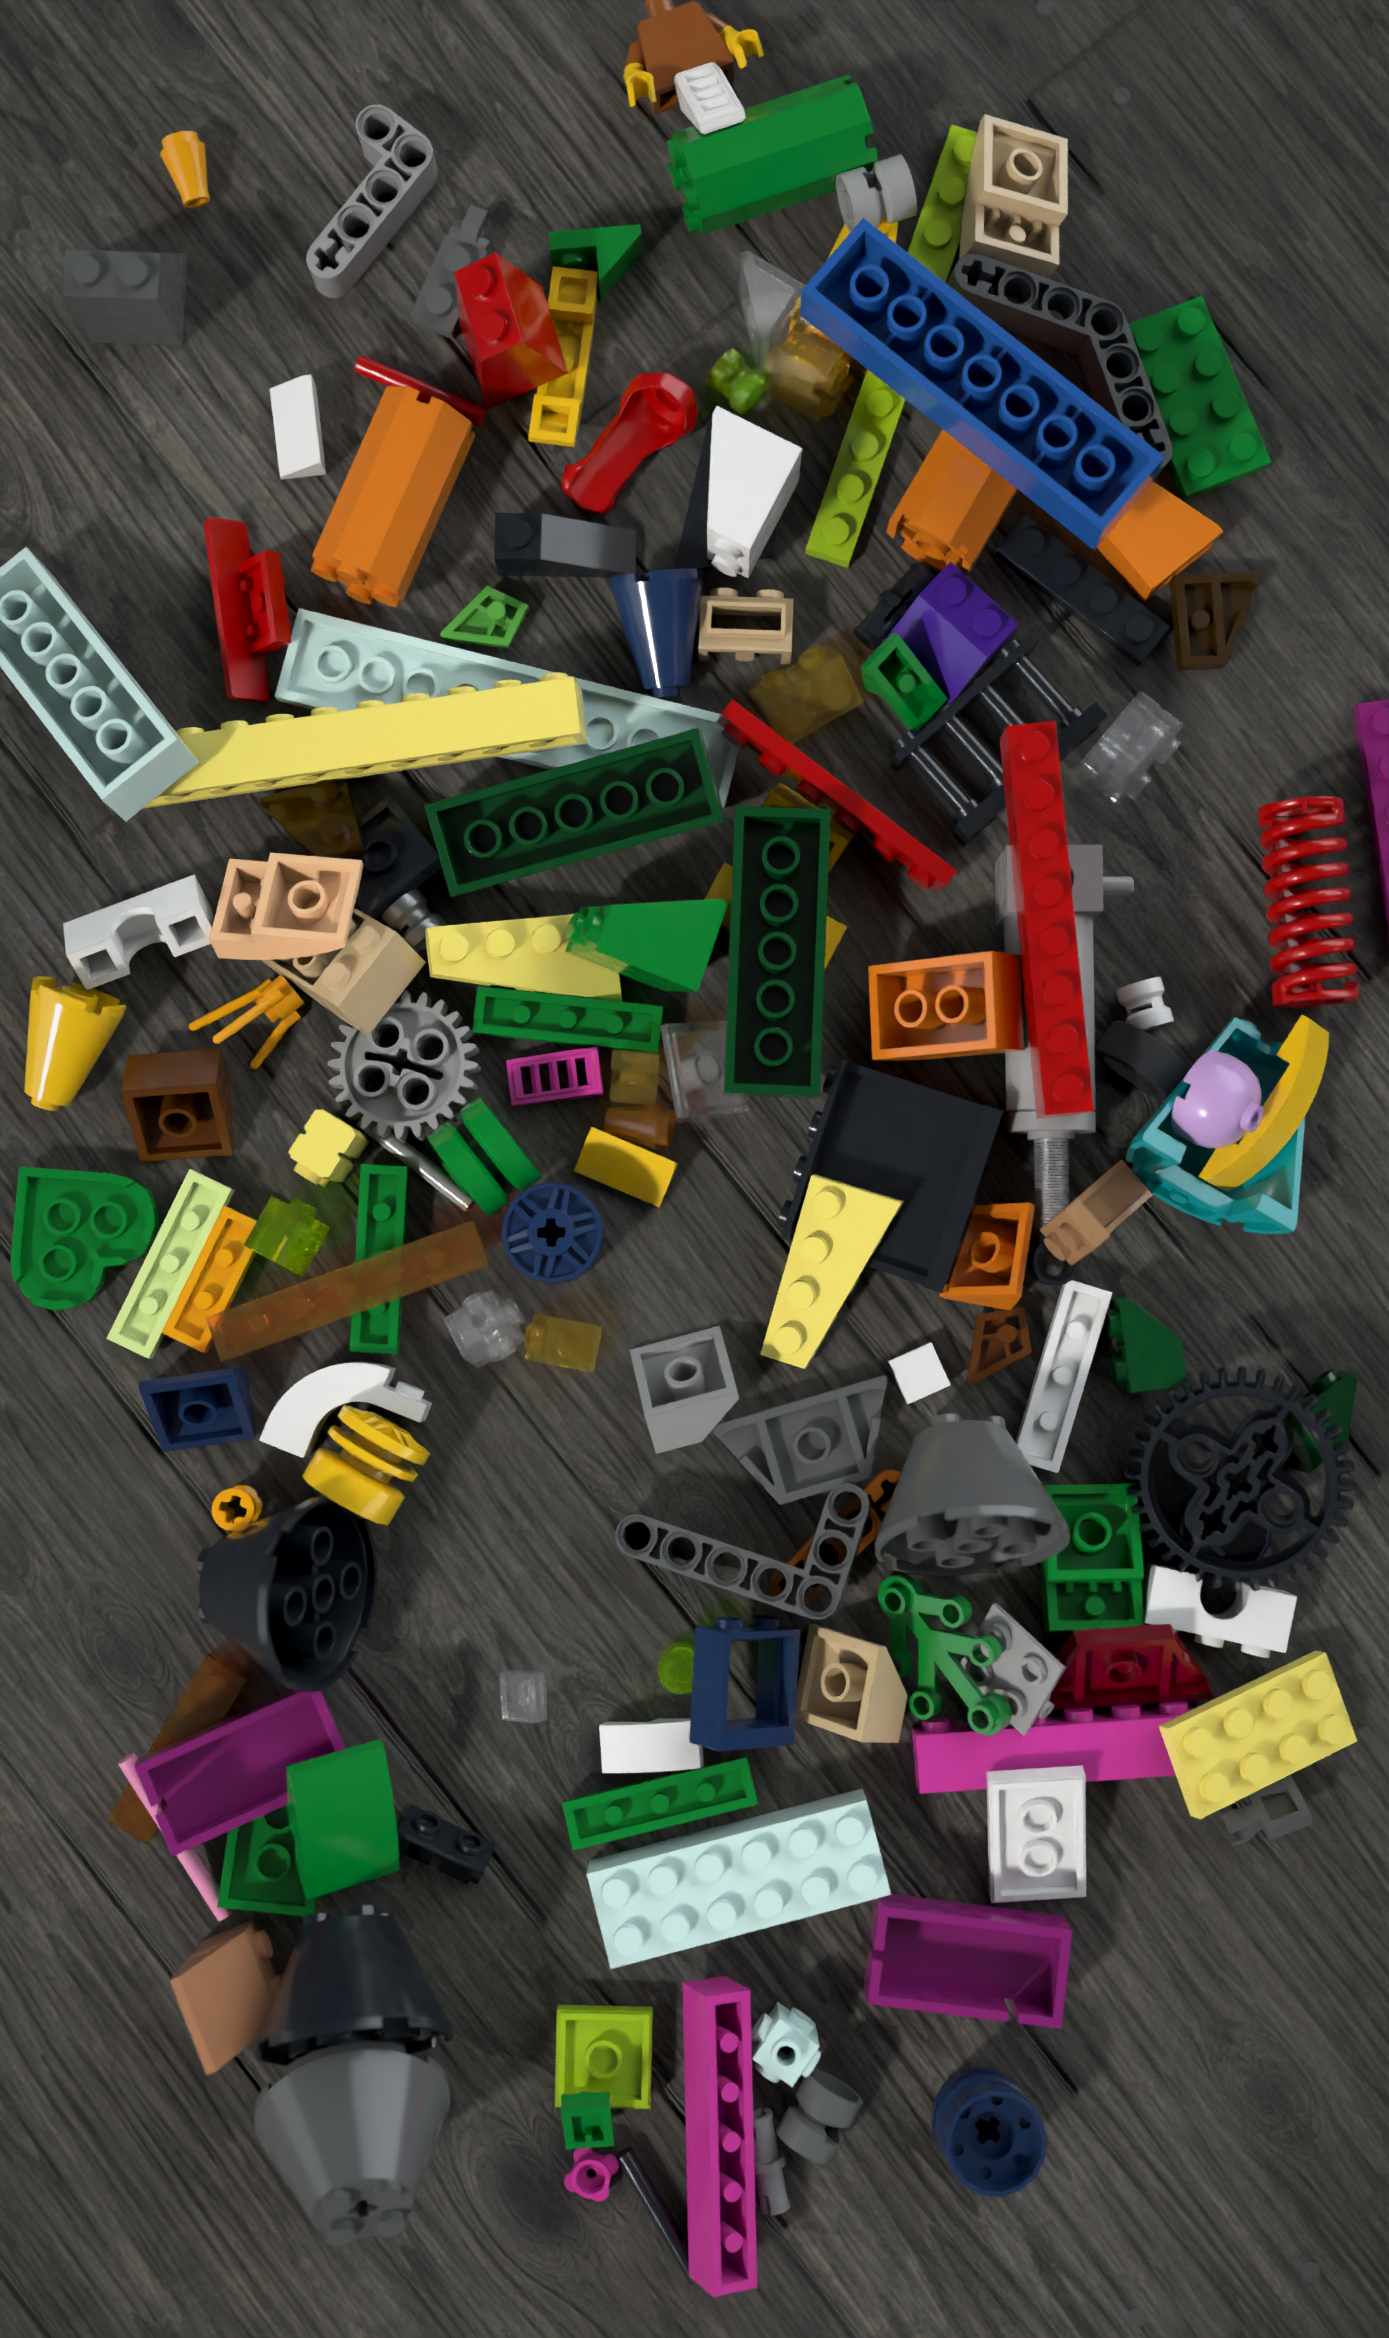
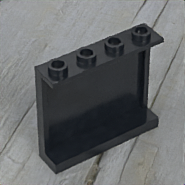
M840 1058L838 1067L831 1066L826 1075L823 1093L828 1094L823 1111H816L811 1120L808 1137L812 1138L813 1141L808 1156L801 1155L797 1162L793 1182L798 1183L793 1201L787 1199L782 1207L778 1220V1226L783 1227L780 1238L793 1240L811 1175L814 1174L902 1200L904 1203L893 1218L883 1239L866 1266L924 1285L925 1288L947 1293L1007 1113Z

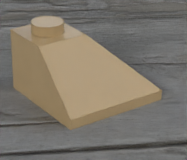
M809 1624L797 1687L795 1719L859 1742L899 1743L908 1695L886 1646L816 1624Z

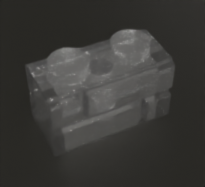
M1139 691L1075 770L1077 774L1092 786H1095L1099 792L1114 804L1118 805L1126 794L1134 800L1152 779L1145 773L1151 764L1157 760L1163 765L1181 744L1175 736L1183 725L1167 710L1162 709L1146 693Z

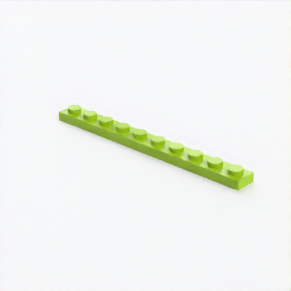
M951 125L907 252L945 283L947 282L960 244L965 193L977 132L956 125ZM868 369L805 551L807 555L849 568L906 399Z

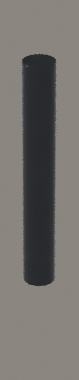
M629 2146L616 2155L619 2165L688 2283H696L689 2276L687 2240L633 2148Z

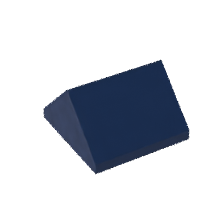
M247 1366L139 1382V1391L163 1452L250 1440L256 1437Z

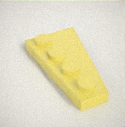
M574 914L427 927L424 931L430 977L487 986L492 984L512 987L520 991H538L623 1002L619 973L565 952L569 942L565 937L566 929Z
M816 1174L811 1175L760 1355L803 1369L809 1366L837 1318L838 1312L858 1282L862 1271L872 1254L876 1251L887 1228L897 1215L904 1201Z

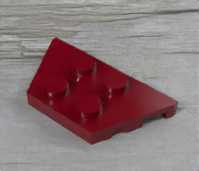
M1171 1624L1074 1630L1054 1656L1065 1667V1670L1050 1694L1049 1701L1054 1705L1053 1710L1212 1699L1208 1678Z

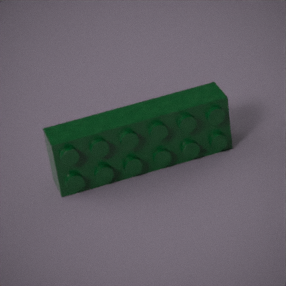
M700 728L424 805L451 897L726 821Z
M735 806L724 1076L725 1096L818 1099L820 1097L831 809Z

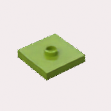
M557 2006L555 2107H561V2095L579 2094L586 2091H610L611 2108L651 2109L652 2006Z

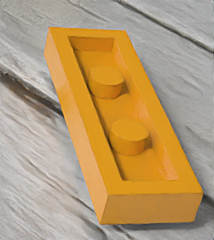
M223 1205L161 1333L202 1353H207L269 1226Z

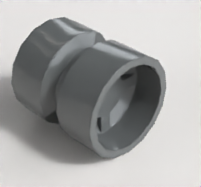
M814 2068L808 2077H804L796 2092L799 2104H791L788 2107L776 2131L785 2144L803 2157L821 2165H829L844 2140L840 2131L841 2128H849L852 2125L863 2101L858 2093L846 2083L827 2072Z

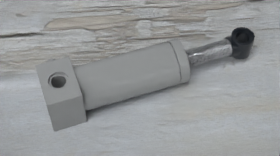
M1007 845L995 861L996 926H1004V953L1020 955L1021 958L1010 845ZM1068 845L1094 1111H1096L1093 921L1103 912V895H1131L1134 891V880L1131 876L1103 877V845ZM1021 964L1025 1051L1005 1052L1006 1133L1028 1135V1140H1034L1035 1234H1031V1249L1027 1255L1026 1265L1028 1273L1038 1283L1058 1286L1074 1279L1079 1271L1080 1260L1072 1266L1064 1260L1063 1269L1055 1276L1046 1273L1042 1268L1041 1261L1042 1256L1049 1249L1044 1242L1046 1237L1040 1229L1070 1204V1194L1068 1191L1069 1176H1067L1069 1173H1066L1069 1172V1170H1066L1069 1169V1167H1066L1069 1166V1164H1066L1069 1163V1161H1066L1069 1160V1158H1066L1069 1157V1155H1066L1069 1154V1152H1066L1069 1151V1149H1066L1069 1148L1066 1146L1069 1144L1066 1142L1075 1139V1134L1096 1132V1113L1092 1111L1083 1115L1037 1119Z

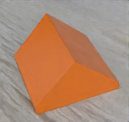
M1030 1202L976 1205L947 1293H940V1297L1011 1311L1022 1296L1035 1205Z

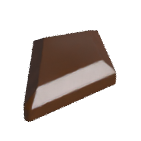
M1024 1307L1012 1308L1011 1311L1000 1310L977 1314L966 1380L968 1384L972 1385L1032 1353Z

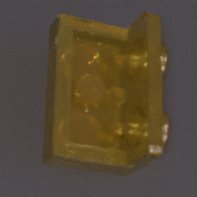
M815 646L806 650L798 657L799 662L784 671L777 669L765 674L759 679V685L749 691L752 699L760 705L771 729L791 744L796 743L864 703L842 655L829 646Z

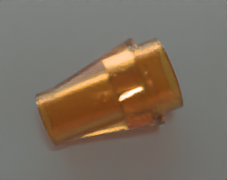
M664 1104L629 1107L609 1106L605 1116L604 1129L608 1134L658 1150L660 1146H671L675 1132L676 1114L675 1110L665 1109Z

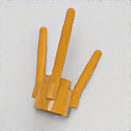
M279 975L272 982L268 978L252 991L191 1022L189 1029L196 1031L255 1001L257 1005L213 1037V1042L219 1044L263 1012L272 1023L281 1018V1022L251 1061L250 1067L255 1070L268 1057L289 1027L301 1018L296 1010L304 1002L286 979Z

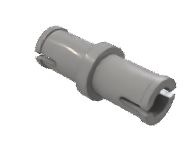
M762 2108L753 2109L754 2168L760 2201L759 2207L760 2212L763 2215H767L769 2213L768 2207L770 2206V2214L774 2216L784 2213L790 2208L782 2171L786 2161L784 2152L778 2149L772 2110L765 2108L762 2112Z

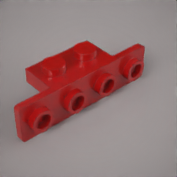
M210 517L204 520L203 524L226 695L229 700L264 703L270 699L265 656L292 643L290 634L291 623L287 612L284 590L285 579L281 568L280 553L263 550L251 557L247 525L244 522Z

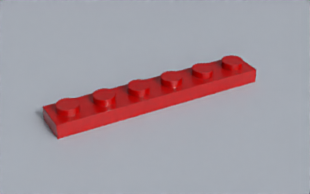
M732 699L721 713L717 723L723 727L721 734L729 742L741 749L747 745L761 756L758 762L773 775L781 777L784 773L798 784L795 789L804 799L814 805L822 802L834 811L833 819L842 828L853 834L859 830L872 840L870 847L879 856L890 862L895 858L909 868L907 875L916 884L926 890L934 887L938 891L945 887L957 872L950 864Z

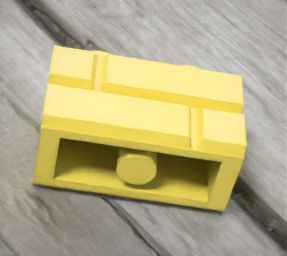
M315 1109L304 1126L306 1134H299L288 1151L291 1156L290 1158L297 1161L293 1170L314 1184H320L323 1187L327 1185L329 1180L343 1183L354 1167L352 1160L359 1159L369 1140L365 1134L323 1109Z

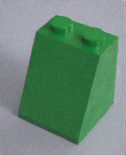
M723 899L582 907L579 913L576 912L568 923L565 937L569 942L565 952L662 991L698 992L729 902Z

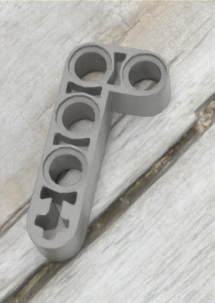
M373 104L365 107L356 119V130L364 156L374 165V168L313 242L307 252L306 262L316 289L328 298L344 296L352 289L432 189L438 178L437 164L429 139L383 105ZM377 132L388 133L383 139H371V136ZM415 158L425 160L417 167L406 166L410 160ZM392 193L396 195L390 202L383 203L378 201L384 194ZM364 228L368 230L363 237H349L356 229Z

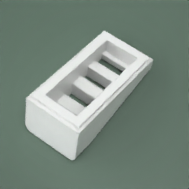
M710 62L675 75L674 83L681 111L701 133L707 134L743 122V119H746L743 106L723 71L715 62Z

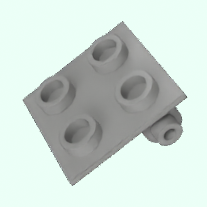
M995 1602L975 1636L980 1637L985 1634L994 1636L1002 1648L1000 1659L987 1667H978L970 1660L969 1656L964 1655L961 1665L983 1694L998 1693L1007 1700L1012 1713L1010 1724L1025 1736L1037 1716L1040 1719H1044L1053 1710L1054 1705L1049 1701L1050 1694L1065 1667ZM981 1644L982 1653L989 1658L988 1649Z

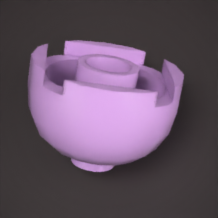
M1210 1050L1201 1056L1188 1071L1184 1082L1191 1084L1186 1098L1183 1099L1176 1096L1171 1118L1172 1130L1176 1135L1195 1145L1206 1148L1226 1147L1239 1141L1247 1132L1252 1133L1255 1131L1262 1120L1264 1108L1260 1105L1262 1096L1259 1080L1245 1063L1227 1053Z

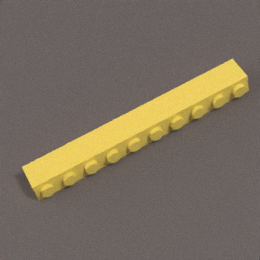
M549 673L542 675L539 678L540 682L522 684L519 680H502L493 684L494 689L476 691L474 687L464 686L452 688L447 691V696L430 698V695L423 693L409 694L402 697V702L384 705V702L379 700L363 701L357 703L354 710L339 712V709L335 707H322L313 709L311 716L294 718L290 714H275L266 717V723L249 725L246 721H228L220 725V730L204 732V729L197 727L182 728L177 730L176 733L198 759L199 763L144 808L314 784L321 780L334 781L587 744L588 738L582 688L574 677H568L566 673Z

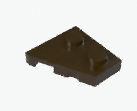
M1261 571L1174 575L1170 579L1177 671L1222 669L1228 664L1235 646L1236 635L1244 624L1248 614V605L1254 590L1261 581Z
M347 779L321 780L314 784L301 785L259 798L265 815L270 819H275L284 828L288 837L297 845L305 848L308 856L351 859L366 854Z

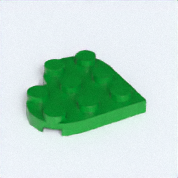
M19 1167L10 1259L14 1282L18 1283L22 1293L32 1300L34 1305L50 1310L73 1309L95 1300L100 1288L104 1284L108 1267L128 1265L135 1260L144 1258L148 1254L159 1226L157 1205L154 1202L153 1193L134 1179L112 1173Z

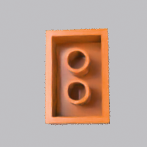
M987 951L868 966L872 1060L906 1062L1025 1051L1020 955Z

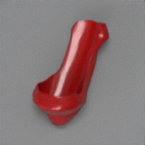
M645 372L636 376L622 395L620 411L596 439L590 453L582 460L565 466L562 476V490L575 504L584 510L595 514L610 513L620 492L648 455L673 446L694 430L698 407L692 388L683 380L667 372Z

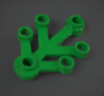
M901 1574L892 1575L883 1580L878 1590V1601L882 1611L890 1618L889 1655L893 1664L894 1658L900 1663L901 1671L896 1668L900 1679L909 1675L914 1667L913 1659L908 1653L909 1628L918 1639V1691L913 1693L909 1700L912 1713L917 1718L926 1720L941 1711L942 1698L938 1693L939 1667L968 1706V1722L974 1731L991 1736L1006 1728L1012 1717L1011 1708L1007 1700L998 1693L983 1694L953 1654L969 1656L976 1666L987 1667L997 1662L1001 1657L1002 1648L999 1641L989 1634L976 1637L934 1628L924 1615H937L946 1626L956 1628L968 1622L972 1616V1607L969 1601L960 1595L946 1598L923 1593L920 1584L915 1579ZM896 1594L899 1596L901 1604L899 1603ZM952 1605L958 1609L959 1618L955 1617L952 1613ZM981 1644L988 1649L989 1658L982 1653ZM922 1697L928 1701L930 1709L924 1706ZM983 1712L988 1716L989 1722L984 1717Z

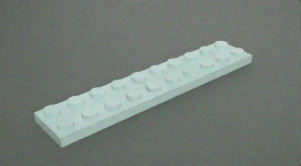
M298 608L291 634L292 643L288 645L275 698L280 702L311 710L322 707H335L340 712L354 710L357 703L369 700L383 701L384 705L402 702V697L409 694L423 693L430 695V698L447 696V691L456 687H474L476 691L494 689L493 684L502 680H519L522 684L540 682L539 678L542 675L555 672ZM575 678L582 688L588 743L499 756L550 770L700 728L724 811L740 748L733 745L721 734L723 727L717 723L721 714Z

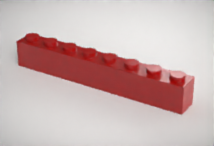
M1056 721L1006 726L1000 737V749L1036 1117L1040 1119L1083 1115L1094 1111Z

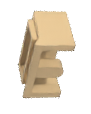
M715 588L710 591V596H701L699 661H708V651L736 652L735 659L745 662L754 660V653L781 654V664H790L792 654L793 599H786L783 592L771 589L758 591L756 597H738V592L734 589ZM711 615L781 617V631L711 628Z

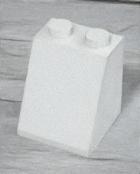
M716 406L712 414L707 558L712 560L711 564L720 572L732 577H736L738 573L749 579L799 482L802 448Z

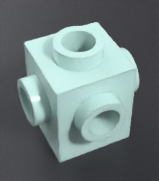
M777 2002L770 2014L764 2013L751 2031L752 2060L756 2062L754 2066L757 2071L774 2083H778L781 2079L791 2087H793L800 2075L805 2078L808 2077L821 2056V2052L817 2050L819 2048L817 2029L815 2028L816 2024L800 2010L792 2008L790 2011ZM783 2046L792 2048L788 2055L779 2049Z

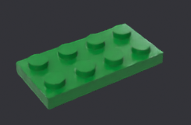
M1203 296L1128 324L1171 441L1173 452L1167 465L1182 501L1184 502L1268 469L1272 463Z

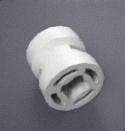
M1161 977L1139 981L1116 990L1119 1004L1126 1008L1128 1014L1125 1020L1126 1023L1132 1024L1146 1032L1174 1022L1171 1009L1164 1005L1162 999L1165 989ZM1152 1005V1008L1139 1011L1141 1008Z

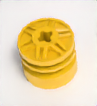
M343 1405L338 1417L354 1431L351 1432L335 1425L331 1426L328 1433L336 1443L343 1447L341 1453L319 1448L302 1477L314 1489L337 1504L368 1520L387 1526L392 1521L405 1498L401 1491L390 1482L391 1478L394 1476L410 1482L415 1481L418 1473L402 1461L403 1458L413 1463L424 1465L430 1453L417 1443L408 1431L391 1420L374 1412L362 1411L349 1405Z

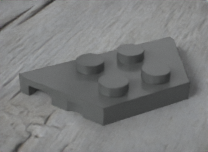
M880 1375L720 1422L712 1430L717 1438L724 1443L779 1505L832 1490L838 1485L845 1483L853 1484L870 1479L875 1444L881 1421L880 1416L884 1393L887 1387L886 1375Z

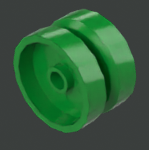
M478 1096L460 1110L461 1120L473 1135L471 1140L468 1141L455 1125L444 1122L426 1137L443 1160V1167L467 1197L471 1196L491 1218L509 1204V1194L497 1179V1175L502 1172L513 1187L521 1191H526L543 1176L483 1099Z

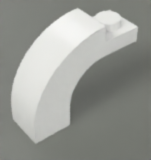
M374 1362L337 1364L317 1370L294 1384L272 1410L259 1441L305 1458L311 1455L327 1418L346 1403L357 1401L372 1403L419 1423L426 1420L432 1403L422 1399L425 1391L407 1383L398 1381L396 1388L389 1386L396 1370L394 1367Z

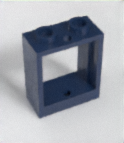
M769 1615L753 1616V1622L749 1624H744V1619L716 1617L715 1625L696 1626L689 1743L716 1751L794 1745L800 1629L781 1625V1617ZM760 1640L755 1718L726 1720L731 1642Z

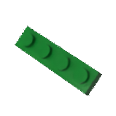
M478 986L472 1032L476 1035L658 1054L663 1006Z
M361 1164L350 1352L399 1354L410 1167Z
M747 1755L707 1764L702 1768L687 1769L583 1795L562 1802L573 1851L758 1805Z

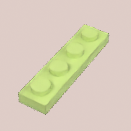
M189 1169L107 1336L108 1340L148 1359H153L165 1335L161 1332L223 1205L228 1206L235 1191L234 1189Z

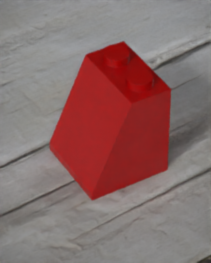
M496 252L455 271L459 321L485 408H493L568 374L544 289L540 284Z

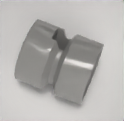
M901 154L875 162L871 172H868L862 166L836 175L838 202L849 233L863 218L874 227L879 228L881 219H885L889 224L916 216L917 198L909 167Z

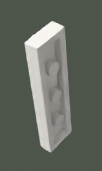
M1073 1280L1062 1285L1015 1441L1030 1465L1055 1473L1059 1472L1112 1292Z

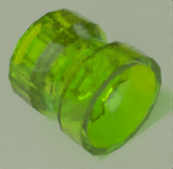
M731 348L713 366L706 379L705 386L715 395L723 394L729 399L730 407L738 414L744 415L755 405L765 391L769 377L760 369H751L747 366L744 356L734 348Z
M677 1640L669 1643L659 1657L658 1676L661 1684L668 1691L675 1694H688L692 1692L695 1644L688 1640Z

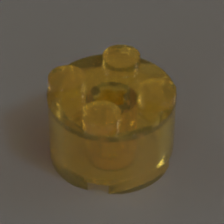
M800 307L792 317L789 325V334L783 345L776 344L766 359L764 370L771 374L767 392L771 398L821 423V415L829 418L836 411L853 382L855 376L848 373L853 357L800 316Z

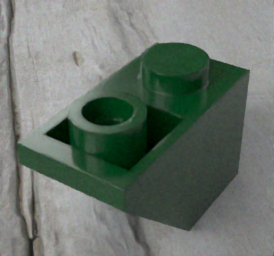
M1128 1297L1110 1299L1112 1308L1107 1309L1105 1320L1109 1337L1116 1336L1118 1355L1112 1356V1372L1115 1383H1122L1123 1391L1129 1393L1182 1387L1181 1382L1187 1377L1182 1339Z
M1333 1369L1322 1373L1310 1382L1309 1385L1313 1390L1299 1399L1303 1403L1311 1394H1315L1318 1397V1403L1311 1410L1314 1415L1322 1409H1330L1332 1416L1323 1424L1324 1428L1340 1424L1343 1430L1339 1437L1332 1440L1333 1444L1348 1442L1358 1381L1352 1371H1338L1336 1373ZM1289 1415L1287 1421L1294 1432V1446L1288 1459L1297 1471L1310 1473L1323 1464L1320 1451L1302 1423L1294 1416ZM1274 1425L1271 1427V1429H1268L1272 1436L1274 1433Z

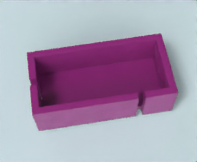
M291 1689L138 1758L134 1767L150 1806L161 1803L162 1797L166 1801V1804L158 1807L155 1818L169 1852L173 1857L287 1805L286 1767L344 1750L346 1746L323 1691L303 1692Z
M897 1894L874 1899L870 1932L873 1945L869 1944L864 1983L868 2004L1008 2022L1009 2010L1003 1999L1007 1998L1011 1999L1010 2006L1018 2023L1062 2028L1072 1929L1064 1915Z

